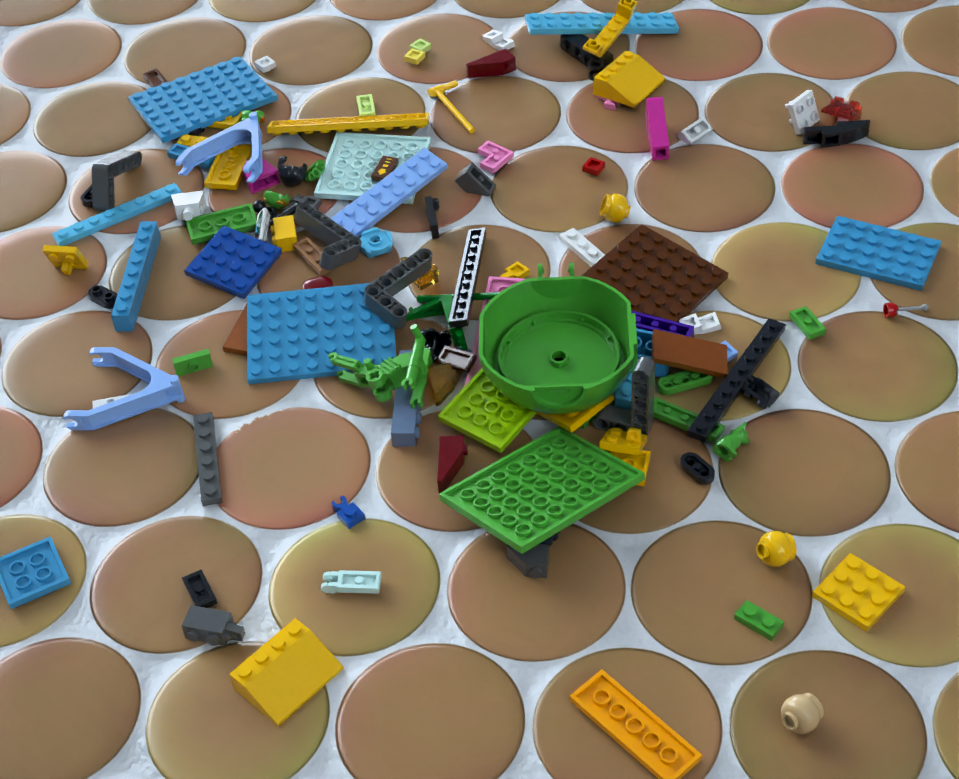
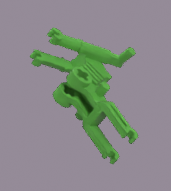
M417 324L410 327L416 338L412 353H403L393 359L388 357V360L385 359L384 363L381 362L380 365H373L370 358H366L364 364H362L359 360L338 355L336 352L330 353L328 357L332 365L353 371V373L346 372L345 370L338 371L337 375L341 383L344 382L360 388H372V392L378 402L389 400L392 397L391 390L394 389L396 391L397 387L400 388L401 385L404 390H407V387L410 386L411 390H413L410 400L412 409L417 404L419 408H422L423 392L427 385L426 379L429 366L433 364L430 349L424 348L426 339Z

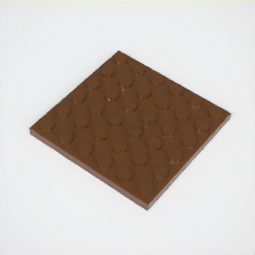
M641 224L581 276L599 280L621 292L631 302V311L679 322L681 318L688 316L728 278L729 273Z

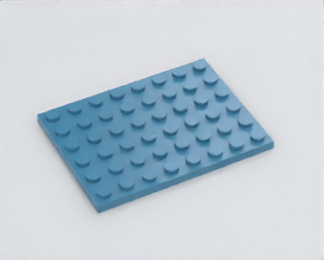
M234 57L215 66L206 67L201 71L192 72L187 76L178 77L170 82H164L157 87L148 88L146 91L134 93L128 99L160 141L165 143L189 134V131L213 125L215 121H224L228 116L232 115L234 117L242 111L253 110L277 101L278 97L241 57Z
M370 283L247 295L248 384L338 376L337 372L342 370L353 373L352 370L332 365L328 357L332 352L359 360L362 364H364L366 358H370L373 365H380L381 362L384 363V360H388V357L392 359L397 357L395 328L391 327L364 304L365 287Z

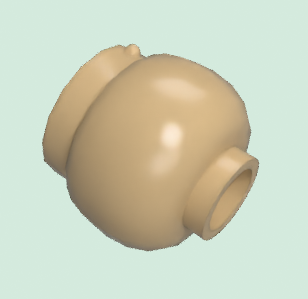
M810 693L793 695L786 699L781 707L783 725L796 734H807L813 731L824 715L822 704L818 698Z

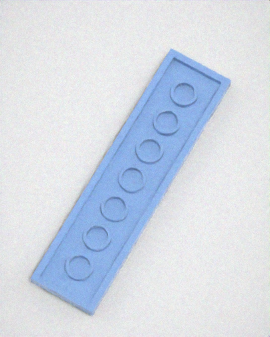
M424 147L331 219L356 237H359L364 231L371 228L448 169L447 163Z

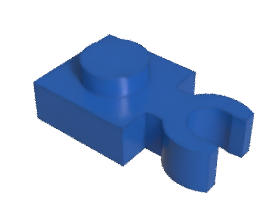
M340 496L341 504H336L334 501L331 502L333 510L337 513V518L348 529L365 520V514L354 502L348 505L346 497Z

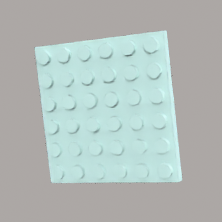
M336 132L326 159L325 170L321 174L315 188L314 197L356 200L379 182L373 181L371 175L382 156L398 158L397 169L424 147L429 150L431 137ZM416 193L402 204H413Z

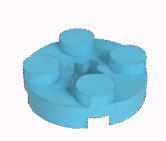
M371 228L361 234L360 240L362 243L360 251L366 254V257L373 258L392 251L393 239L389 231L385 230L384 232L380 231L379 228Z

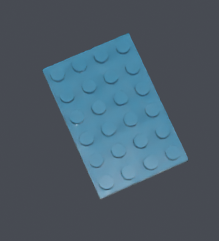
M837 216L816 258L815 264L922 291L942 241Z

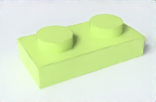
M372 94L356 96L360 116L376 115Z

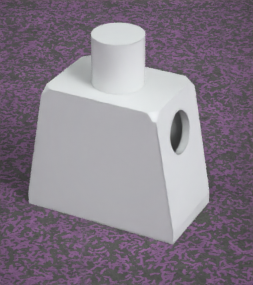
M203 191L171 195L177 220L190 221L195 216L203 215L206 208Z

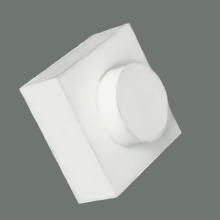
M268 56L254 61L255 67L263 73L276 67L275 61Z

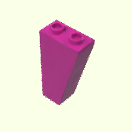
M663 97L646 98V129L652 160L669 159V140Z

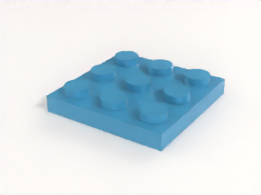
M51 536L0 557V585L10 609L71 584Z

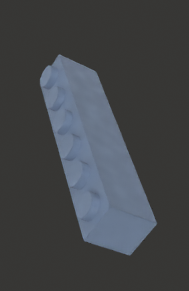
M400 350L399 355L412 353V350ZM401 385L395 391L391 427L393 447L416 446L417 438H420V427H418V424L422 423V414L419 410H423V407L419 408L417 404L412 409L410 400L413 390H411L410 386L407 387V390H404Z

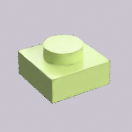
M418 39L410 44V50L413 48L427 52L431 49V43Z

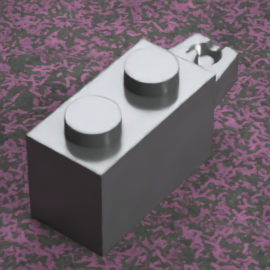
M194 605L190 606L181 625L186 639L207 642L211 645L226 646L228 641H243L245 636L244 627L236 625L231 612Z

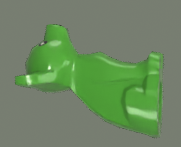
M744 422L736 429L731 430L729 435L719 439L713 445L712 451L727 462L731 461L732 457L736 458V449L741 444L747 445L750 442L745 429L747 423Z

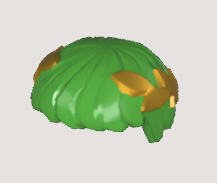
M266 190L263 200L269 207L281 209L289 204L290 197L288 194L284 196L277 192Z

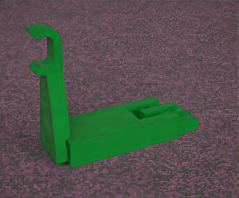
M452 295L441 296L414 309L410 307L406 322L418 318L444 315L445 313L448 323L453 302ZM449 327L454 346H460V350L463 351L467 350L468 347L462 328Z

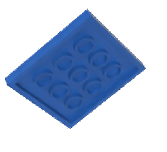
M223 225L184 271L185 275L245 299L282 254V249Z

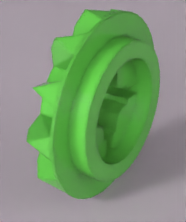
M321 159L313 163L309 170L306 171L305 180L312 182L318 179L325 170L326 162Z

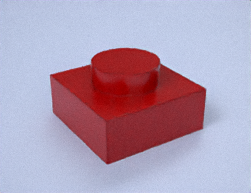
M590 157L582 166V171L598 176L605 168V162Z

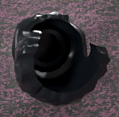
M281 156L278 160L280 179L288 187L300 185L305 180L307 164L303 163V166L299 168L289 165L284 166L283 164L287 161V157Z
M432 328L423 329L421 333L426 339L424 348L430 349L433 362H437L436 360L444 346L451 347L450 332L446 330L439 333Z

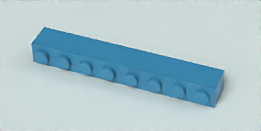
M145 221L139 224L111 314L116 331H134L161 239L157 221Z

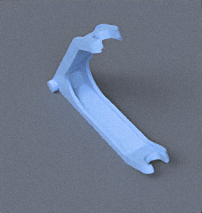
M251 112L249 118L187 148L176 160V166H180L183 163V168L178 174L187 176L196 165L236 145L249 144L252 145V158L245 164L243 171L244 173L251 171V176L246 182L254 183L263 172L262 132L257 113Z
M93 347L89 355H100L102 358H93L92 365L96 367H117L149 383V385L141 392L91 410H68L65 412L63 419H72L77 422L67 423L66 427L70 430H96L174 401L182 403L186 398L177 375H170L117 348Z

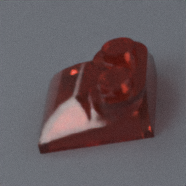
M835 96L830 99L829 105L822 108L821 112L853 121L861 119L862 106L859 105L860 102L850 100V102H846L843 97Z

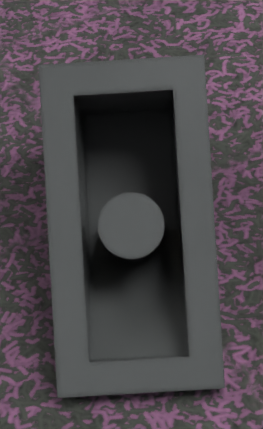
M473 162L463 168L455 179V182L465 192L483 196H490L496 186Z
M538 544L523 554L506 545L507 558L526 577L547 578L550 559L549 545Z

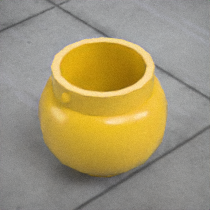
M606 194L600 207V215L604 216L609 222L619 223L624 218L627 219L631 206L628 205L627 198L621 194Z
M769 531L761 536L756 551L758 557L766 565L780 567L795 558L797 548L793 536L789 533Z

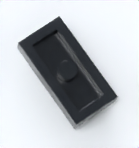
M202 569L182 577L194 606L210 608L218 604Z

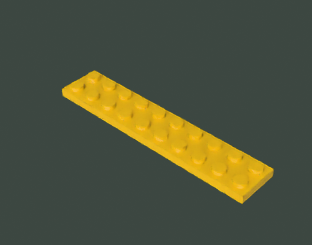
M429 113L277 120L270 122L267 126V132L277 136L288 132L289 135H295L298 132L312 134L314 131L328 133L330 130L345 132L346 129L361 131L363 128H368L369 131L384 127V130H391L394 127L408 129L410 126L425 128L429 124L430 115Z

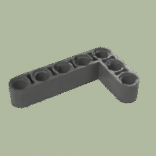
M122 150L93 163L92 199L95 210L106 211L114 208V177L138 167L142 162L140 151Z
M305 202L297 203L294 221L328 245L322 250L319 264L321 268L333 270L358 258L362 243L358 237L310 204Z
M426 248L419 249L367 285L364 293V304L391 327L395 329L404 328L407 320V309L393 296L431 269L432 251Z
M640 357L632 373L631 410L607 405L596 414L593 421L595 428L603 431H608L611 428H620L626 432L629 428L641 429V434H645L648 437L654 421L655 362L652 359Z

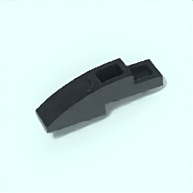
M870 120L836 121V126L804 127L803 144H820L821 148L855 142L868 136Z

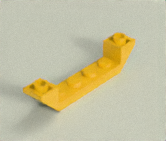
M621 0L617 5L616 14L594 40L588 39L582 49L601 58L629 24L638 2L635 0Z

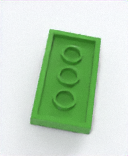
M249 203L195 216L192 220L186 221L192 245L210 241L223 225L242 233L255 230L257 218L252 204Z

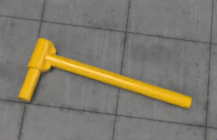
M457 80L427 89L429 97L437 96L469 133L475 132V128L444 95L446 90L458 86Z

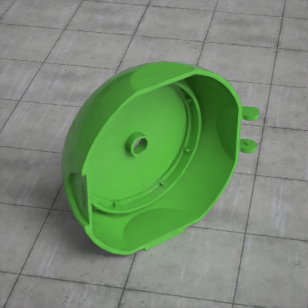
M570 262L568 268L570 277L543 278V266L538 264V278L525 279L507 287L493 297L480 313L479 360L484 372L492 384L509 400L523 408L539 413L569 414L598 405L619 389L629 374L634 371L637 363L635 313H631V302L621 292L604 282L585 276H574V262ZM555 358H563L564 360H562V361H555L554 359H555Z

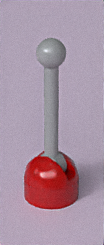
M884 303L883 313L886 318L896 316L898 311H927L929 309L927 304L899 308L895 303Z

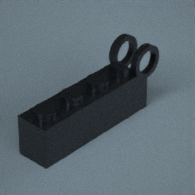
M560 35L561 49L591 70L588 73L590 80L594 81V77L591 76L592 74L600 73L613 62V54L608 51L599 58L583 50V45L589 39L585 35Z

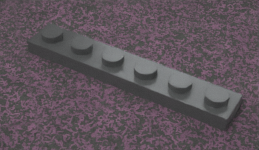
M213 413L193 415L202 506L223 503Z

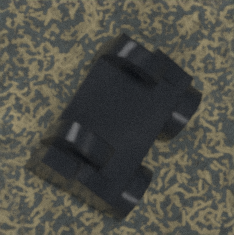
M751 373L747 376L748 381L743 386L744 390L742 393L750 399L753 396L758 399L756 403L763 409L770 407L777 400L780 393L761 378H756Z

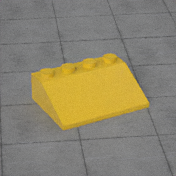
M625 51L594 77L593 94L635 108L665 81V77L641 56L631 51Z
M294 618L229 675L234 690L274 724L279 726L344 668L315 634Z

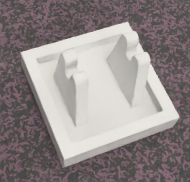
M806 90L796 99L785 105L789 110L791 117L789 121L793 124L795 135H801L804 127H811L820 120L812 90Z

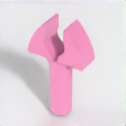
M596 95V97L604 101V108L616 110L615 105L620 107V103Z

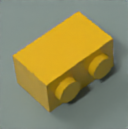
M293 215L273 218L274 225H270L273 245L281 248L282 252L294 251L293 244L297 242Z

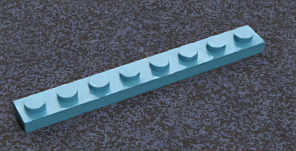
M175 183L169 184L98 215L91 216L86 220L52 233L53 238L58 246H65L172 201L171 195L181 194L182 191Z

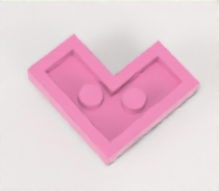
M486 141L478 148V154L486 157L480 162V168L492 174L514 157L513 151L490 141Z

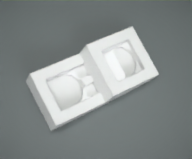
M492 30L482 36L486 43L498 51L503 49L509 50L515 46L513 40L504 38L503 32Z
M715 312L699 318L695 313L679 320V323L694 326V335L710 333L721 329Z

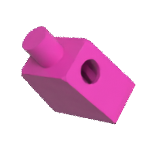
M263 159L262 174L254 183L246 182L251 194L279 184L278 170ZM243 171L245 182L251 176V171L249 173H244Z

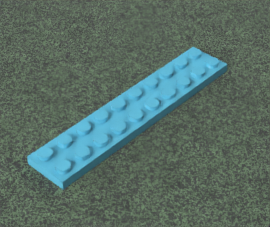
M594 12L590 14L530 13L525 14V22L530 35L599 34L615 14L609 12L604 14ZM635 12L621 34H678L679 26L673 13Z

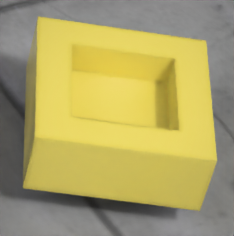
M412 48L404 56V61L418 65L425 58V52Z

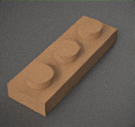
M308 237L293 244L294 250L320 276L332 271L320 267L322 251Z

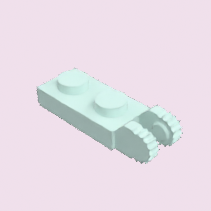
M345 570L324 572L323 580L325 582L321 584V591L330 594L336 592L380 594L382 573L380 571Z

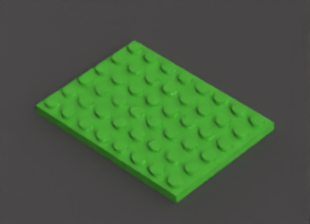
M559 426L439 493V499L523 554L645 480V473Z

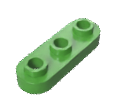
M690 370L678 372L660 378L658 390L664 395L676 394L708 385L712 382L713 376Z

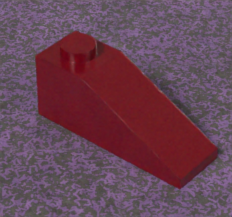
M503 49L466 64L467 77L500 76L515 71V56L507 49Z
M463 435L439 437L437 477L439 493L447 489L463 466L464 455H468V443H464Z

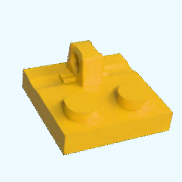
M43 246V253L52 262L54 267L61 268L64 275H71L73 268H88L89 263L77 247Z
M620 428L608 429L601 439L599 448L639 456L647 443V435L641 434V429L629 428L627 432L622 431Z

